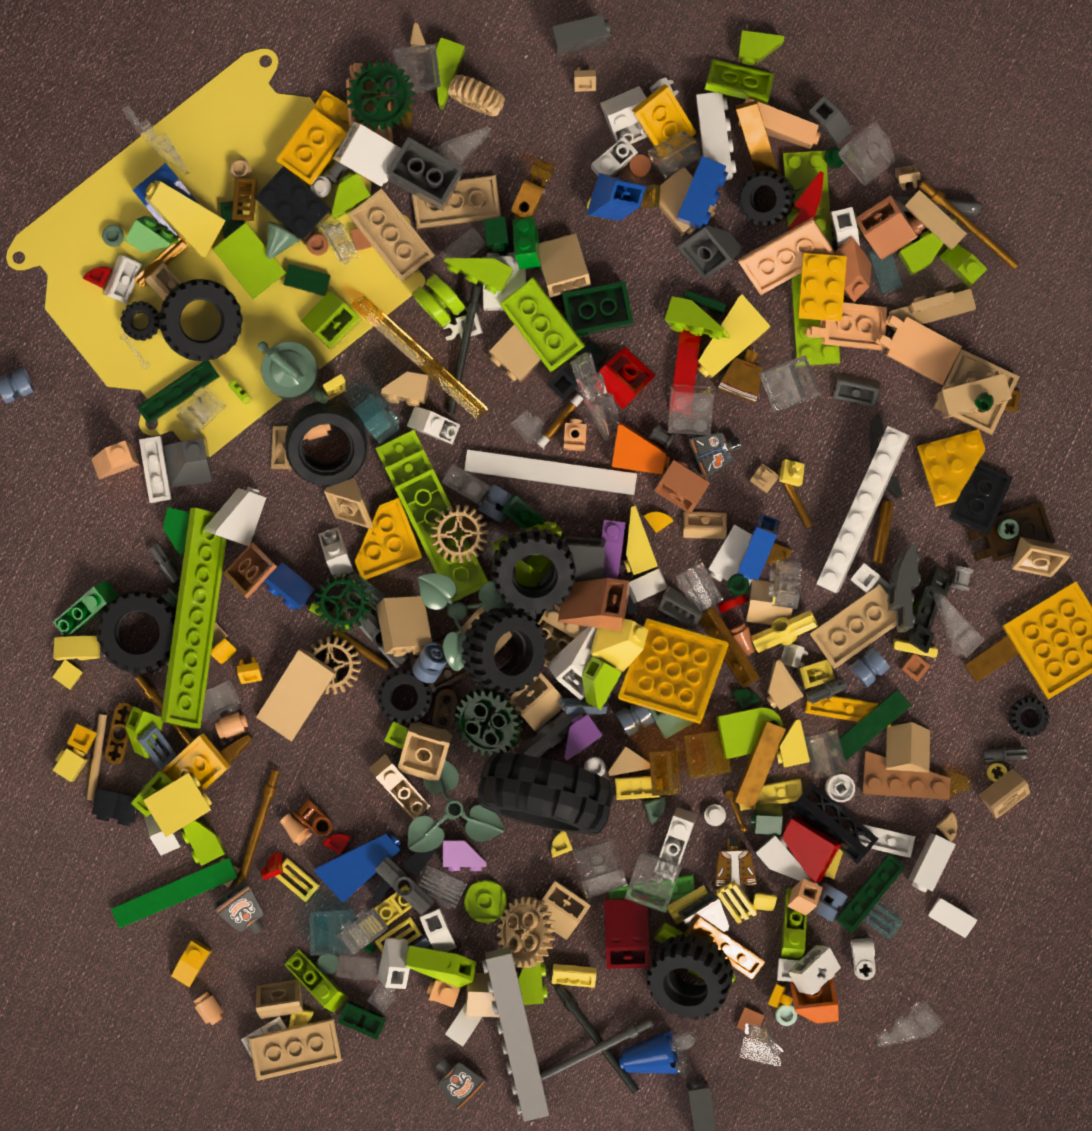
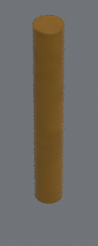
M781 469L778 470V471H776L777 474L779 475V478H780ZM783 483L805 528L812 526L813 523L794 486Z
M339 629L333 632L332 636L339 637L341 642L344 639L347 640V646L353 645V650L385 671L389 667V662Z

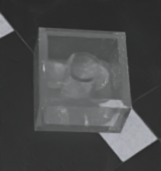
M670 384L668 433L711 436L714 401L713 387Z
M641 851L625 899L666 913L683 865Z

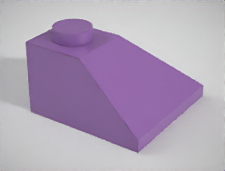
M581 713L571 720L573 725L569 729L565 751L566 760H569L603 736L588 714L583 716Z

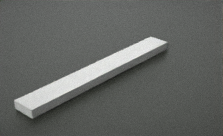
M467 450L464 469L465 472L634 495L637 478L636 473Z

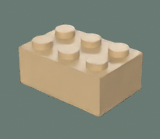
M998 371L988 373L981 380H978L977 377L969 378L959 386H957L956 382L944 385L937 394L943 419L979 410L975 405V399L982 392H988L987 394L993 396V406L1006 403L1012 399L1005 373L1000 375Z

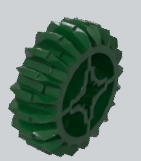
M341 573V580H338V577L334 574V582L332 583L326 578L325 582L328 586L325 588L323 585H319V588L324 590L323 593H315V596L321 597L320 601H314L315 605H321V608L316 609L315 612H323L319 620L323 621L327 618L326 627H329L333 622L334 631L338 629V625H341L342 632L346 630L345 625H349V629L352 631L354 630L352 624L354 622L357 626H362L359 619L362 618L365 621L368 619L363 615L364 611L367 613L372 611L366 608V604H373L372 600H366V597L372 594L371 592H363L368 586L364 584L359 587L358 585L362 581L360 578L355 583L352 582L354 579L352 574H350L348 580H345V573ZM345 585L343 592L339 596L328 594L334 587ZM352 587L358 591L361 605L351 601L350 591ZM346 595L348 598L346 601H349L354 606L348 605L341 609L339 608L340 604H337L338 602L333 599L342 600ZM326 601L336 605L335 619L328 613ZM354 609L358 611L353 618L341 621L346 610Z

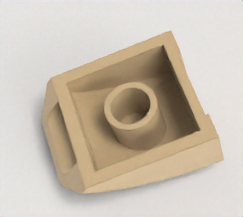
M421 722L411 723L397 769L406 774L429 781H439L452 735L446 729L436 728Z

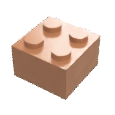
M673 460L654 492L691 514L710 483L704 475L700 473L695 474L690 471L685 463Z

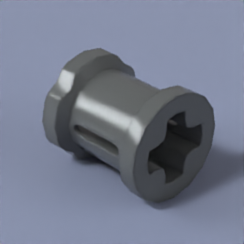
M332 159L333 163L322 175L331 183L337 185L342 174L348 171L349 168Z
M657 424L648 439L656 441L664 446V450H667L676 434H671L663 429L660 424Z

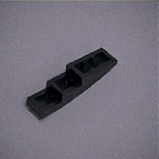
M437 848L428 852H416L399 867L407 875L412 872L419 876ZM401 880V881L398 883L399 889H400V887L402 886V884L404 883L405 880ZM385 881L372 898L380 902L391 885Z

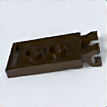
M1042 502L997 516L989 535L976 530L967 533L969 541L980 537L983 539L985 550L973 553L975 560L979 561L992 557L993 563L1015 556L1020 537L1055 543ZM1007 519H1012L1019 525L1017 536L1011 539H1004L998 533V525ZM1006 523V524L1004 525V526L1006 527V529L1004 530V532H1005L1006 534H1007V533H1010V535H1011V534H1012L1011 529H1012L1013 527H1012V525L1007 526V523Z

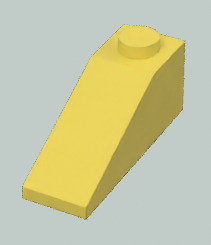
M636 506L631 507L626 547L627 560L623 561L627 572H632L633 576L658 567Z

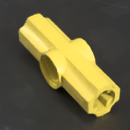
M809 610L789 620L785 617L778 618L772 623L771 628L751 636L757 652L760 653L780 643L786 646L791 645L795 642L798 635L816 628L818 625L813 613Z

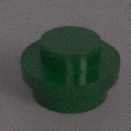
M831 147L825 153V162L830 168H839L845 162V155L841 149Z
M740 573L734 574L728 580V589L735 595H742L749 589V580Z

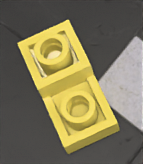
M97 636L54 638L53 659L59 661L75 658L79 660L100 658V643L97 642Z
M405 885L400 890L408 891L409 888L407 885ZM395 892L372 909L370 913L383 929L411 909L412 906Z

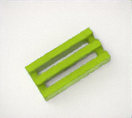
M235 380L228 384L244 404L247 405L252 401Z

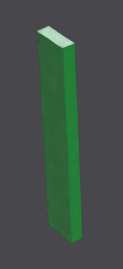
M228 858L112 908L111 911L120 929L238 878V874L231 858Z

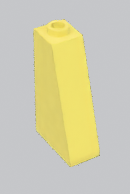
M155 180L154 183H150L145 192L147 194L145 200L196 255L205 258L226 220L161 181Z
M743 294L739 296L721 324V327L730 335V339L722 337V340L712 338L698 360L699 367L697 369L705 378L709 376L712 379L770 328V325Z

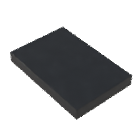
M977 463L975 470L955 502L949 519L989 535L1013 477Z

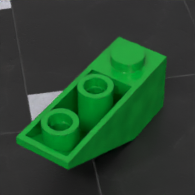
M106 580L92 587L56 618L53 623L63 637L71 636L104 611L110 601L117 599L118 594Z

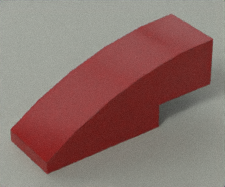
M822 171L817 174L795 203L793 209L799 212V214L790 224L787 231L812 217L814 218L823 189L824 173Z

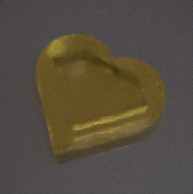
M948 770L946 777L951 778L950 797L956 796L958 792L968 790L970 787L969 779L966 776Z

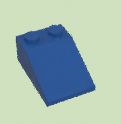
M165 163L136 186L133 192L161 226L172 231L174 236L178 238L179 236L145 200L147 187L150 183H154L155 180L161 181L197 204L199 203Z

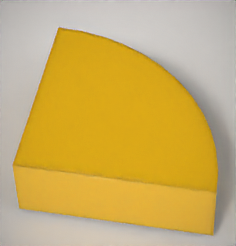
M651 512L643 516L655 533H658L673 522L671 517L661 512Z

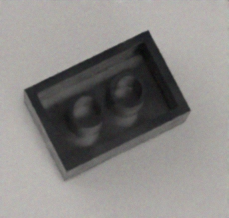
M284 166L255 197L256 201L266 211L297 236L303 244L332 215L331 208Z

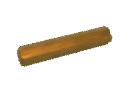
M178 237V243L163 250L134 277V280L141 287L147 284L145 279L160 264L164 263L167 265L187 247L180 237Z
M883 501L881 505L872 560L877 564L885 562L894 503L891 501Z

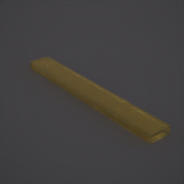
M365 296L353 300L350 305L469 414L477 419L487 412V407L370 300Z

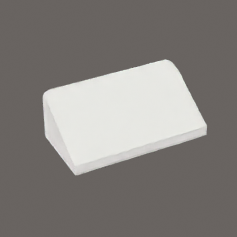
M119 255L103 295L127 304L136 282L134 277L139 274L142 264Z
M939 897L928 914L929 917L966 938L977 922V919Z

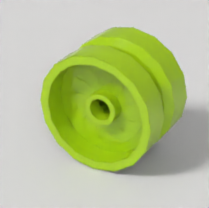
M433 273L426 280V285L432 293L430 294L425 288L419 286L412 293V296L432 319L444 329L451 322V317L445 308L452 314L459 315L465 309V306L459 300L457 294Z

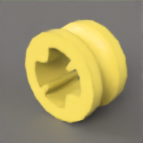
M993 763L987 769V776L993 782L998 780L991 773L993 768L996 769V766L1000 767V771L1003 772L1002 776L1007 773L1006 767L1001 763Z

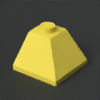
M624 619L622 631L597 628L590 654L618 671L624 672L644 649L648 629L627 619Z

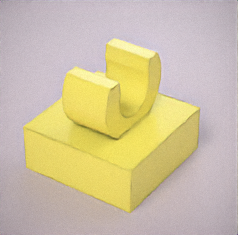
M787 459L783 460L779 481L798 487L801 486L805 464Z

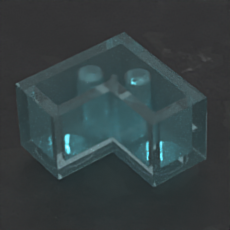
M370 395L353 410L361 418L365 428L378 444L382 445L400 430L398 426L400 422L392 411L387 413L384 409L386 404L379 396L375 398L373 395Z

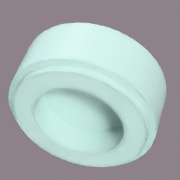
M781 1004L776 1009L775 1017L781 1025L790 1026L796 1021L797 1013L792 1005Z

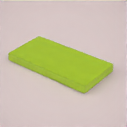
M534 277L499 303L550 372L556 370L585 347V344Z

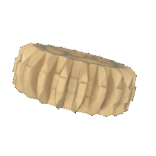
M455 75L447 91L450 97L460 104L489 116H497L502 110L505 101L504 96L493 87L464 75Z
M456 505V512L449 506V514L447 515L444 511H441L440 514L444 518L441 520L435 517L434 520L439 525L431 526L432 529L437 530V534L432 533L430 537H437L438 539L432 542V545L440 544L441 547L436 552L441 553L444 550V559L449 554L452 555L451 562H455L456 556H459V563H463V556H466L468 561H472L470 554L473 553L475 557H478L479 553L476 549L485 550L484 546L480 545V543H488V539L482 538L483 534H489L488 530L482 531V527L487 526V522L480 524L479 521L483 518V515L480 514L475 518L474 515L477 510L473 509L471 513H468L469 506L465 505L463 511H461L460 505ZM462 516L469 518L475 524L477 530L466 529ZM455 517L454 528L451 531L443 532L446 522ZM459 527L462 528L461 531L471 533L462 536L461 540H458V537H455V535H449L450 533L458 532ZM477 536L474 545L467 551H464L465 540L468 537ZM443 538L454 539L457 552L448 548Z
M326 637L327 644H324L322 639H319L320 647L312 644L311 647L315 651L312 653L307 650V652L316 658L321 651L326 649L327 657L323 662L324 664H329L331 659H334V663H343V665H338L334 668L336 674L331 680V684L327 686L325 694H329L330 688H333V694H338L337 687H340L341 691L345 692L344 684H347L349 687L353 686L349 681L350 678L358 680V677L353 675V672H361V669L355 668V664H360L361 660L354 661L353 659L359 653L354 652L351 654L350 651L354 646L350 645L348 648H345L347 644L345 639L341 645L338 644L339 637H335L334 643H331L330 637ZM333 647L342 650L349 660H337L333 653ZM343 667H349L346 677L337 683L338 670Z

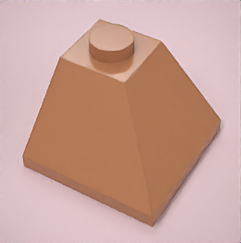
M851 236L834 255L847 256L844 295L855 302L870 286L872 263Z

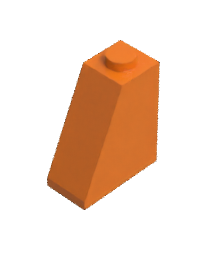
M618 422L612 467L663 475V470L668 469L670 457L666 456V450L625 423Z

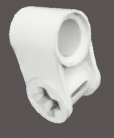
M873 938L851 939L850 946L854 973L862 980H869L875 975L876 970ZM863 964L870 968V971L866 972V976L859 971V969L863 968Z

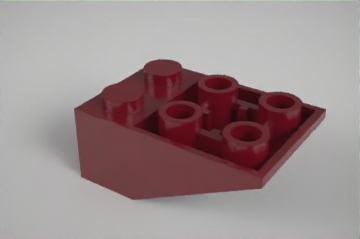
M647 898L604 899L606 969L649 968Z

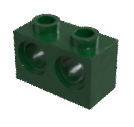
M505 216L483 219L487 250L492 251V253L505 252V249L509 248Z
M347 1000L337 1023L378 1040L387 1017Z

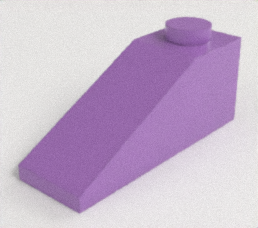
M603 521L601 539H606V578L618 579L625 522Z

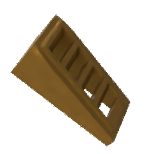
M235 177L232 220L254 221L255 197L257 195L258 183L256 178ZM240 187L251 188V191H240ZM239 195L251 196V199L239 198ZM238 203H250V206H238ZM238 210L250 211L249 215L237 214Z
M249 735L244 736L219 753L231 765L253 741V738Z

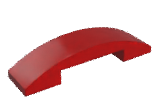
M683 330L679 333L669 409L670 411L691 413L701 336L694 335L688 330Z

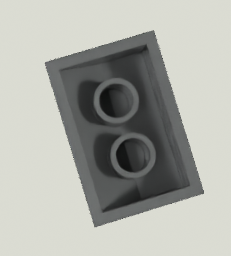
M408 137L386 174L388 181L443 211L457 187L464 168Z

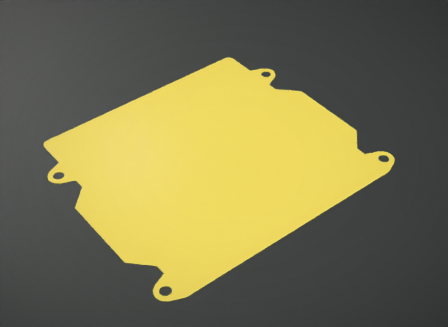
M259 49L242 55L17 234L7 251L6 259L11 268L26 270L40 265L47 273L45 310L107 387L141 390L145 397L149 399L202 363L186 359L174 352L165 342L160 329L157 330L158 333L152 336V339H146V341L134 340L124 332L121 327L120 317H122V311L126 310L128 304L131 305L135 301L147 302L160 313L164 300L148 284L141 287L135 282L126 304L103 295L107 282L102 289L85 281L83 277L87 272L98 267H108L113 270L119 255L141 263V272L166 249L161 248L140 252L125 241L136 219L149 216L156 220L133 192V189L165 163L202 207L221 218L220 203L231 202L234 198L235 179L229 171L233 161L243 159L249 163L251 173L248 178L257 179V194L283 167L276 162V159L307 118L315 103L310 97L279 94L273 90L269 82L277 69L278 58L272 50ZM264 55H268L272 59L271 65L266 68L262 67L259 63L260 58ZM325 167L319 176H323L322 173L326 172L328 168ZM353 170L345 171L338 180L339 183L337 185L331 183L330 194L320 198L331 210L333 209L338 185L342 182L341 179L350 173L355 175L356 172ZM358 174L368 192L371 193L372 182ZM294 175V176H295L298 180H300L308 189H310V185H308L306 182H304V181L301 180L299 177H297L296 175ZM240 187V191H251V188ZM239 195V198L251 199V196ZM256 201L254 221L244 220V223L248 224L267 248L268 222L271 221L283 228L285 227ZM242 203V206H250V203ZM243 211V214L249 215L250 211ZM352 211L337 220L331 215L314 233L322 234L327 238L329 247L325 254L315 256L309 252L307 242L303 244L299 241V243L292 245L274 258L286 273L289 264L330 275L331 278L326 294L331 290L360 317L361 321L331 351L301 322L324 296L284 286L285 274L255 299H252L213 251V248L224 240L222 226L205 258L196 255L187 246L166 266L182 283L194 279H206L222 284L232 292L241 307V315L243 316L241 334H239L238 341L231 347L229 352L217 359L209 360L220 376L217 380L157 420L158 426L155 429H148L145 424L146 420L141 415L139 420L141 431L149 436H158L173 431L181 442L202 438L207 439L209 457H211L282 400L267 387L262 378L261 366L266 354L258 350L260 342L265 341L269 349L282 342L299 343L313 354L320 370L410 298L419 286L423 287L425 285L424 275L418 269L401 283L373 247L356 251L351 230L357 227L348 217V214ZM403 215V216L406 218V220H407V221L410 223V225H411V222H410L409 218H408L407 216ZM109 225H116L124 232V241L118 247H110L102 239L103 230ZM20 251L24 253L25 260L23 263L17 264L13 261V254ZM192 301L186 305L181 313V327L185 334L194 340L210 339L220 328V312L209 301ZM138 313L133 318V325L137 329H144L149 323V318L144 313ZM233 380L252 399L247 405L229 387L228 384Z

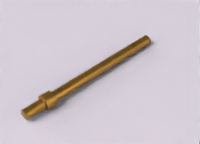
M925 180L920 183L919 187L930 196L932 202L943 207L1010 268L1014 270L1019 263L944 198L945 195L940 190L936 191Z
M140 674L134 680L145 692L144 696L148 701L151 700L162 713L163 701L158 696L159 692L154 686L151 687ZM171 724L187 746L194 741L183 726Z
M272 769L268 783L264 786L262 792L264 796L235 887L247 879L271 799L275 797L277 791L275 787L280 771Z

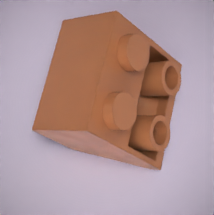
M891 195L855 218L863 235L881 260L918 237L902 208Z

